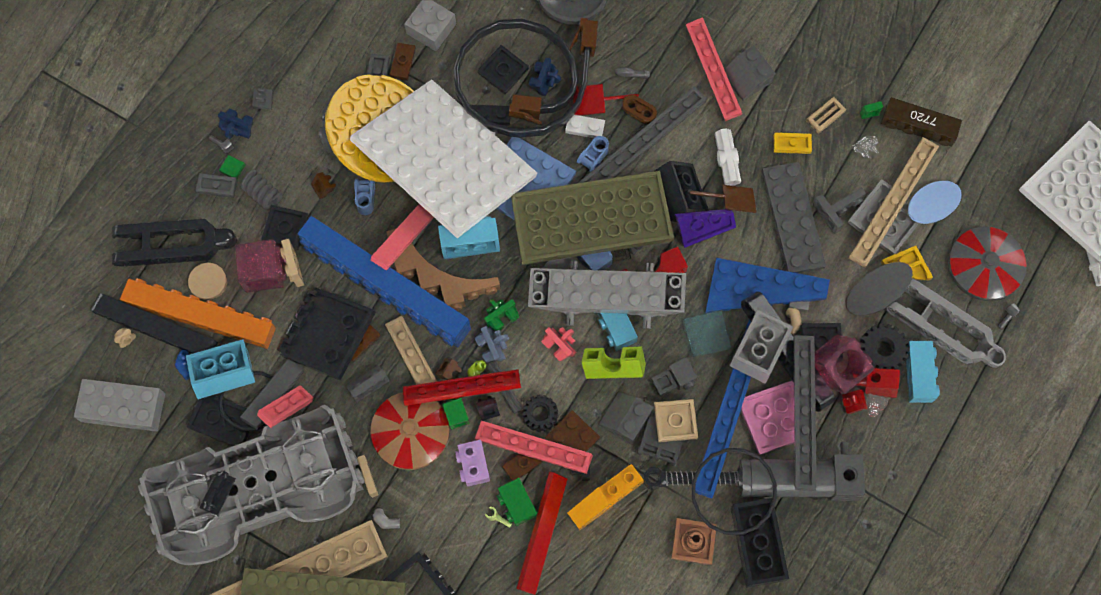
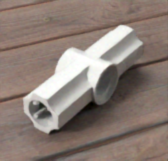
M727 128L720 129L715 132L718 165L722 169L724 184L736 186L741 183L738 168L737 148H734L731 130Z

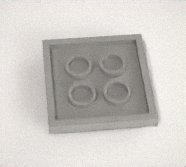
M881 179L847 223L864 234L892 186ZM909 198L904 203L879 245L891 255L897 253L919 225L908 214Z

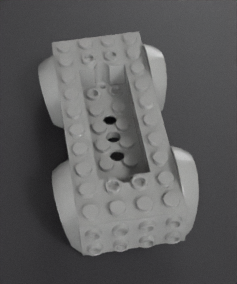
M322 405L315 410L282 421L272 428L265 426L260 437L225 450L215 452L210 447H207L184 458L145 469L142 477L139 478L141 484L138 487L141 496H144L146 500L144 508L146 514L150 515L152 520L150 529L153 535L156 534L158 542L155 545L158 553L183 565L206 564L231 553L236 548L240 535L288 517L301 522H316L332 518L347 510L352 505L356 492L364 490L362 484L365 481L362 472H360L359 468H356V465L359 463L356 454L349 448L353 445L350 436L343 430L346 428V424L340 412L336 413L334 408L331 409L326 405ZM222 470L229 473V476L236 478L234 485L238 487V492L234 496L228 495L217 516L199 507L217 471L221 472ZM270 470L277 473V478L272 482L267 481L265 478L266 473ZM251 477L256 478V485L253 488H248L246 481Z

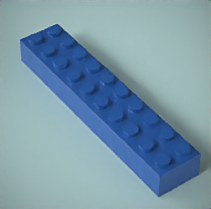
M311 216L298 232L300 243L304 246L303 249L311 255L315 253L319 256L318 259L326 265L330 263L334 266V270L341 275L347 274L356 285L362 284L368 293L372 295L377 294L385 304L390 305L391 303L400 314L404 316L407 314L412 317L411 320L419 326L422 324L427 327V331L432 335L437 336L438 334L441 336L443 342L451 347L454 345L458 348L470 332L471 327L467 317L389 267L388 270H385L371 261V254Z

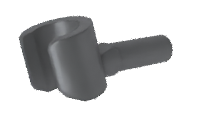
M212 135L209 137L225 153L234 148L228 139L222 142Z
M1015 303L1005 309L1009 315L999 324L1001 329L1019 313L1020 310Z

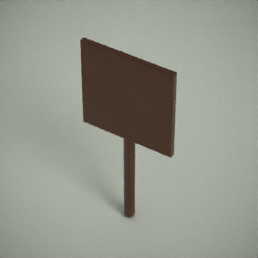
M722 185L723 194L699 191L689 192L692 195L724 198L726 210L757 212L753 188Z

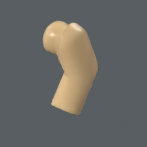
M790 307L786 310V315L790 318V325L793 326L791 334L794 337L802 324L800 311Z

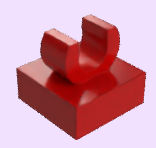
M859 389L842 395L843 405L846 408L847 414L868 409L863 390Z

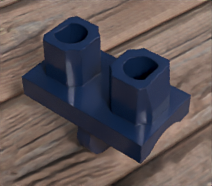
M545 58L544 62H536L534 68L539 77H532L529 81L531 89L539 91L541 96H546L549 87H553L554 83L558 84L561 81L558 70L551 63L550 58Z
M228 109L225 113L220 111L218 114L220 119L219 127L225 131L226 138L231 139L233 135H240L247 139L250 138L253 125L252 117L245 115L242 119H239L238 113L235 110Z

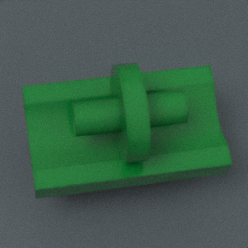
M493 299L489 300L491 306L486 309L489 315L484 318V323L494 331H501L505 325L500 319L506 316L511 323L517 320L519 314L514 300L511 299L507 303H504L502 299L498 302H495Z

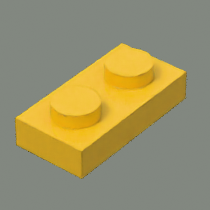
M774 133V153L811 154L812 134Z

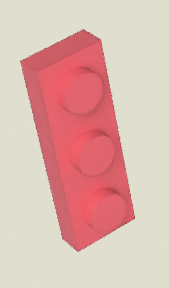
M300 385L261 408L257 416L272 428L312 403L314 397Z

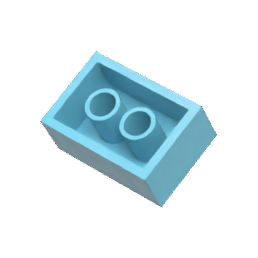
M484 217L458 239L443 225L438 226L444 259L500 252L496 218Z
M244 339L186 356L191 385L197 399L255 383L250 356Z

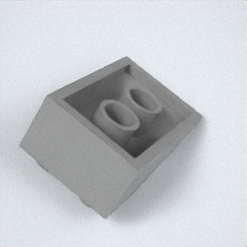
M757 310L733 357L730 367L766 383L793 326Z

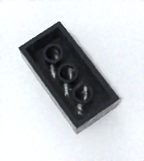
M773 498L733 504L730 509L734 530L743 531L755 526L767 514ZM774 506L770 517L758 529L743 535H736L746 588L785 582L789 579Z

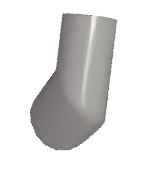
M377 508L374 510L373 520L382 529L400 528V518L389 519L384 514L383 509Z

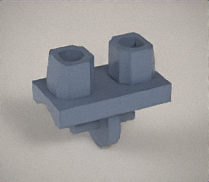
M486 326L481 328L482 332L475 337V340L479 347L488 344L489 350L482 353L485 362L491 363L496 360L502 362L506 358L502 350L507 348L505 342L509 340L508 335H501L500 330L494 332L492 328L488 329Z

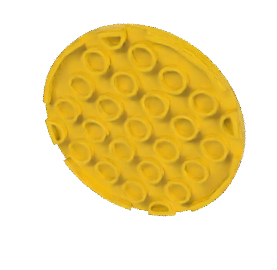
M368 74L358 76L344 83L332 96L325 114L326 135L334 154L350 171L362 178L375 182H395L352 143L350 137L414 91L409 86L392 77Z

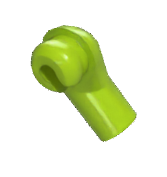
M478 360L474 362L467 370L468 377L480 375L486 369L485 361Z

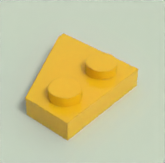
M913 246L881 261L882 266L893 262L908 264L913 272L912 278L915 280L929 281L933 278L917 246Z

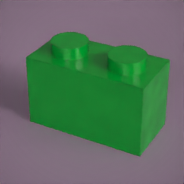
M520 478L498 488L499 494L496 496L501 506L505 504L508 510L505 514L510 524L514 522L517 527L537 517V512Z

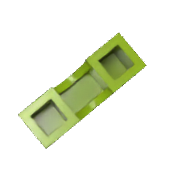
M623 347L619 359L608 357L605 354L604 348H585L582 357V366L586 379L636 378L644 376L646 362L642 347Z

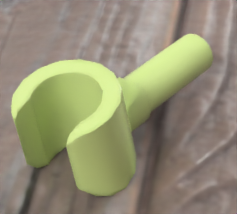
M489 507L490 510L495 512L493 516L485 514L490 521L497 520L509 528L511 527L512 523L510 524L509 521L498 515L494 507Z

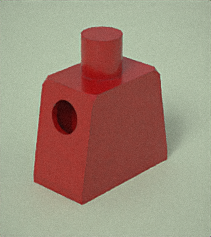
M868 368L867 375L855 374L854 386L866 387V394L897 398L900 370Z

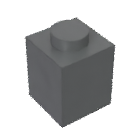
M687 357L669 366L668 370L677 384L678 390L683 388L688 390L695 386L698 377Z

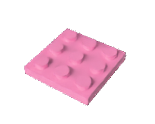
M793 381L744 398L741 413L759 456L794 443Z

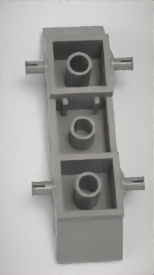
M570 261V269L530 268L528 307L562 312L567 315L566 326H574V315L595 312L639 315L643 317V329H646V327L651 329V318L685 313L686 273L653 272L654 263H646V272L577 270L578 261Z

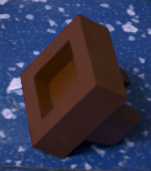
M323 172L317 173L311 183L319 199L325 198L336 187L335 183H329L332 177L325 175Z
M445 358L435 375L441 379L451 380L455 379L452 376L453 371L461 373L462 370L457 365L458 362Z

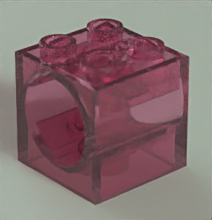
M274 240L235 245L238 282L246 293L284 288L283 281H286V272L282 268V263H285V260L282 258L280 246H277Z
M835 335L815 352V368L830 389L846 394L875 369L871 364L872 359L860 349L861 344L857 339ZM846 351L848 354V365L839 374L836 368L837 359L840 354Z

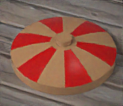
M403 392L393 395L384 401L375 412L371 423V440L375 450L386 463L398 469L416 470L432 464L444 452L449 440V422L442 406L437 401L404 406Z

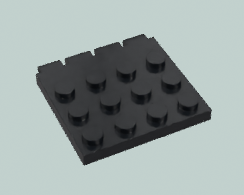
M315 288L313 291L309 289L303 299V302L307 305H300L294 316L298 322H291L285 333L289 339L283 338L277 350L281 352L280 355L283 358L290 359L293 362L341 381L376 312L371 308L324 290Z

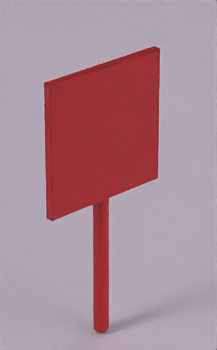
M603 84L587 85L581 106L574 115L606 113L605 101L624 99L628 95L604 97ZM577 86L573 98V104L576 102L580 86Z

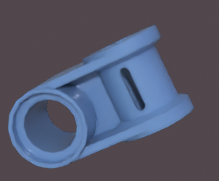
M604 136L595 137L580 154L577 163L586 166L590 172L597 168L608 154L609 142ZM602 144L605 148L600 150L596 146Z
M355 178L354 189L357 210L361 215H369L374 209L375 181ZM368 202L366 206H361V203Z

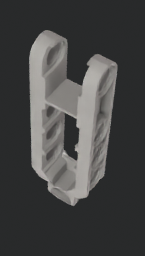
M913 278L905 292L926 306L921 315L895 301L886 307V311L928 340L933 341L934 344L965 364L982 361L990 367L997 368L1006 360L1005 351L994 343L991 328ZM932 311H935L976 338L979 345L975 351L972 352L960 344L959 340L955 341L943 333L944 330H939L928 323L927 319Z

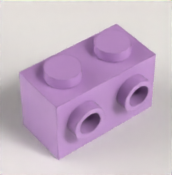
M481 440L458 445L459 451H455L457 462H461L463 470L459 471L461 481H466L467 487L489 482L490 477Z

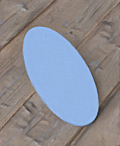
M950 181L930 183L917 191L911 198L908 205V214L917 223L929 224L940 221L957 208L961 200V190L957 184Z

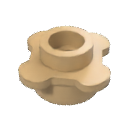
M122 328L116 332L114 342L119 343V346L124 348L136 338V335L131 333L130 329Z

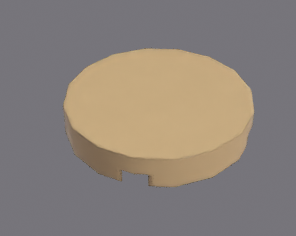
M202 263L191 271L188 278V286L193 295L201 300L207 301L218 298L226 289V274L217 264Z

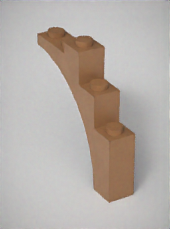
M396 229L386 231L388 238ZM412 243L394 262L396 271L407 279L417 274L421 288L430 294L435 295L438 291H442L445 304L456 311H460L462 307H465L464 299L473 300L478 298L479 295H492L497 293V290H500L498 277L465 279L440 271L428 263L417 252Z

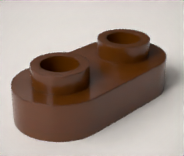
M628 95L623 100L622 108L624 112L640 122L649 124L656 118V108L635 95ZM629 105H634L635 107H634V108H629L628 106H629Z

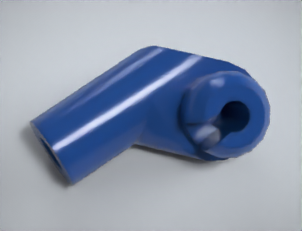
M181 350L177 355L175 367L183 378L188 380L190 375L186 356L189 355V352Z

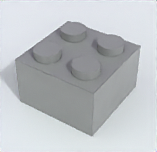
M422 0L404 24L406 34L437 51L456 25L455 14L432 0Z

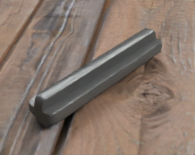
M496 361L487 365L490 373L502 372ZM513 390L501 391L514 414L519 413L522 410V406Z

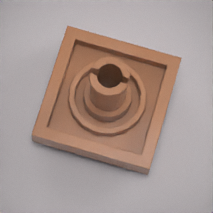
M677 518L671 559L712 565L716 530L709 528L704 522Z

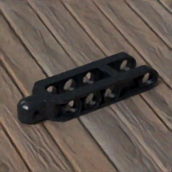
M206 219L115 225L112 227V238L142 239V250L115 252L112 254V265L127 267L209 261L218 250L233 248L237 243V237L231 229H216ZM205 232V243L202 246L150 249V238H155V236L169 235L172 237L175 234L192 235V233Z

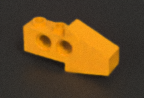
M630 464L601 487L595 489L567 513L579 530H581L643 484L644 480L634 466Z

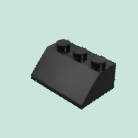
M669 161L654 170V172L660 171L671 222H677L675 214L709 211L704 196L689 193L690 191L703 192L693 164Z

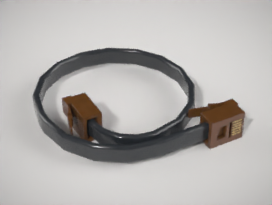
M580 18L579 30L575 34L570 49L564 39L547 26L525 19L497 20L476 30L461 46L453 68L455 93L462 107L488 130L509 137L544 136L564 126L579 110L588 81L589 58L594 57L596 49L598 21ZM522 28L542 34L560 48L570 65L572 85L567 95L553 104L541 105L542 97L513 95L512 104H510L509 116L542 126V121H539L540 114L559 111L565 108L574 98L578 86L576 60L571 50L574 43L577 42L579 33L582 32L580 56H584L582 82L576 102L563 117L543 127L510 128L488 121L469 105L461 91L459 75L465 54L480 38L497 30Z

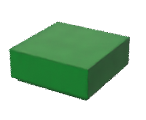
M882 102L864 105L860 112L861 118L866 119L879 115L883 108Z
M228 155L219 171L228 177L238 179L246 165L244 162Z

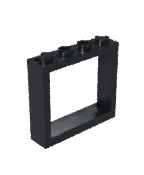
M417 552L382 580L393 582L415 563L419 562L444 595H457L450 585L446 587L443 584L442 580L445 578L438 569L432 570L429 566L432 562L425 553L421 556Z

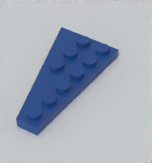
M716 258L705 313L741 308V301L756 291L761 292L771 306L801 301L826 300L830 279Z

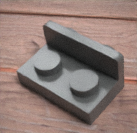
M376 366L349 384L347 389L358 403L388 383L389 379L380 366Z

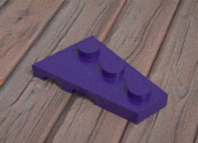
M723 209L675 214L681 243L684 248L736 228L732 210Z

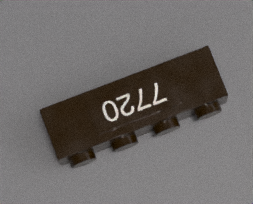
M891 97L886 105L881 124L890 129H898L906 134H914L921 138L924 137L928 140L939 142L940 145L952 147L957 140L962 120Z

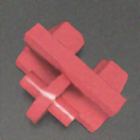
M548 327L545 330L547 334L541 342L548 349L555 343L560 347L554 353V356L559 361H563L569 356L573 357L577 353L568 344L569 342L572 345L575 342L572 338L574 334L573 329L566 331L561 327L559 332L562 336L554 328Z

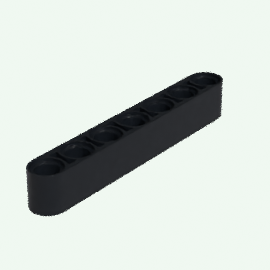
M759 291L754 292L741 301V308L751 322L757 310L781 320L765 296ZM790 333L778 357V361L794 382V337ZM815 368V411L820 412L835 401V395Z
M102 293L98 294L90 309L91 312L178 349L186 350L190 354L214 348L218 344V342L209 337Z

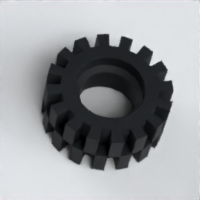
M537 395V397L532 396L530 400L526 401L523 407V419L531 430H537V432L544 430L546 432L547 429L553 428V425L557 422L558 408L552 398H547L546 395ZM539 406L545 407L548 411L547 418L541 421L533 417L534 409Z

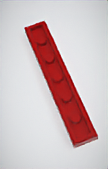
M519 369L403 387L404 406L521 388Z
M549 472L516 588L535 595L568 480L554 472Z

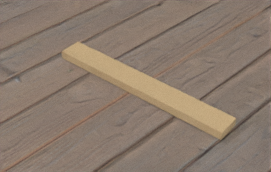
M922 137L851 253L850 260L864 268L867 266L939 148L938 145Z

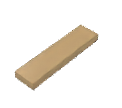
M403 316L386 323L385 326L416 385L437 382Z

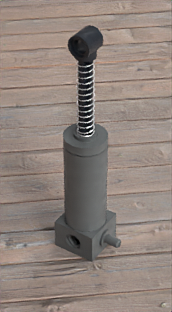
M841 442V454H834L831 459H816V491L795 490V459L763 460L771 468L776 480L777 497H830V501H858L865 495L863 454H849L848 443ZM740 459L739 468H737L736 472L722 471L720 473L717 484H720V486L721 484H725V486L726 484H736L739 488L740 497H773V483L770 475L758 459ZM650 467L646 470L643 480L644 485L651 490L666 487L668 484H683V486L688 484L689 486V484H692L696 472H667L666 469ZM656 474L659 477V481L652 483L649 481L648 476Z

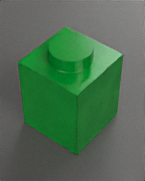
M462 398L446 400L443 407L451 430L470 424Z

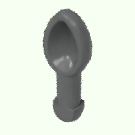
M626 67L615 68L616 75L621 77L644 79L650 77V72L647 70H633Z

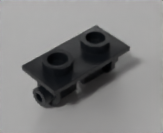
M217 471L199 508L218 516L236 478L229 476V473L225 471Z

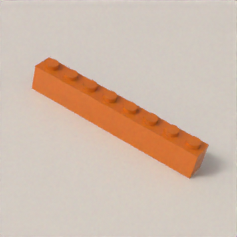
M138 278L135 280L128 279L120 297L121 302L143 311L236 340L244 339L246 343L265 349L269 348L276 329L272 320L261 317V319H258L253 314L245 311L238 313L232 307L225 306V308H222L213 301H200V298L194 295H189V297L183 296L181 292L171 289L170 292L164 290L165 288L161 285L153 284L151 286L146 281Z

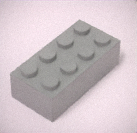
M82 379L74 418L84 423L158 432L165 393L160 388Z

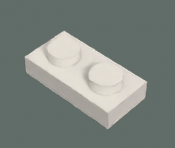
M573 115L567 122L565 133L589 138L602 136L605 120Z

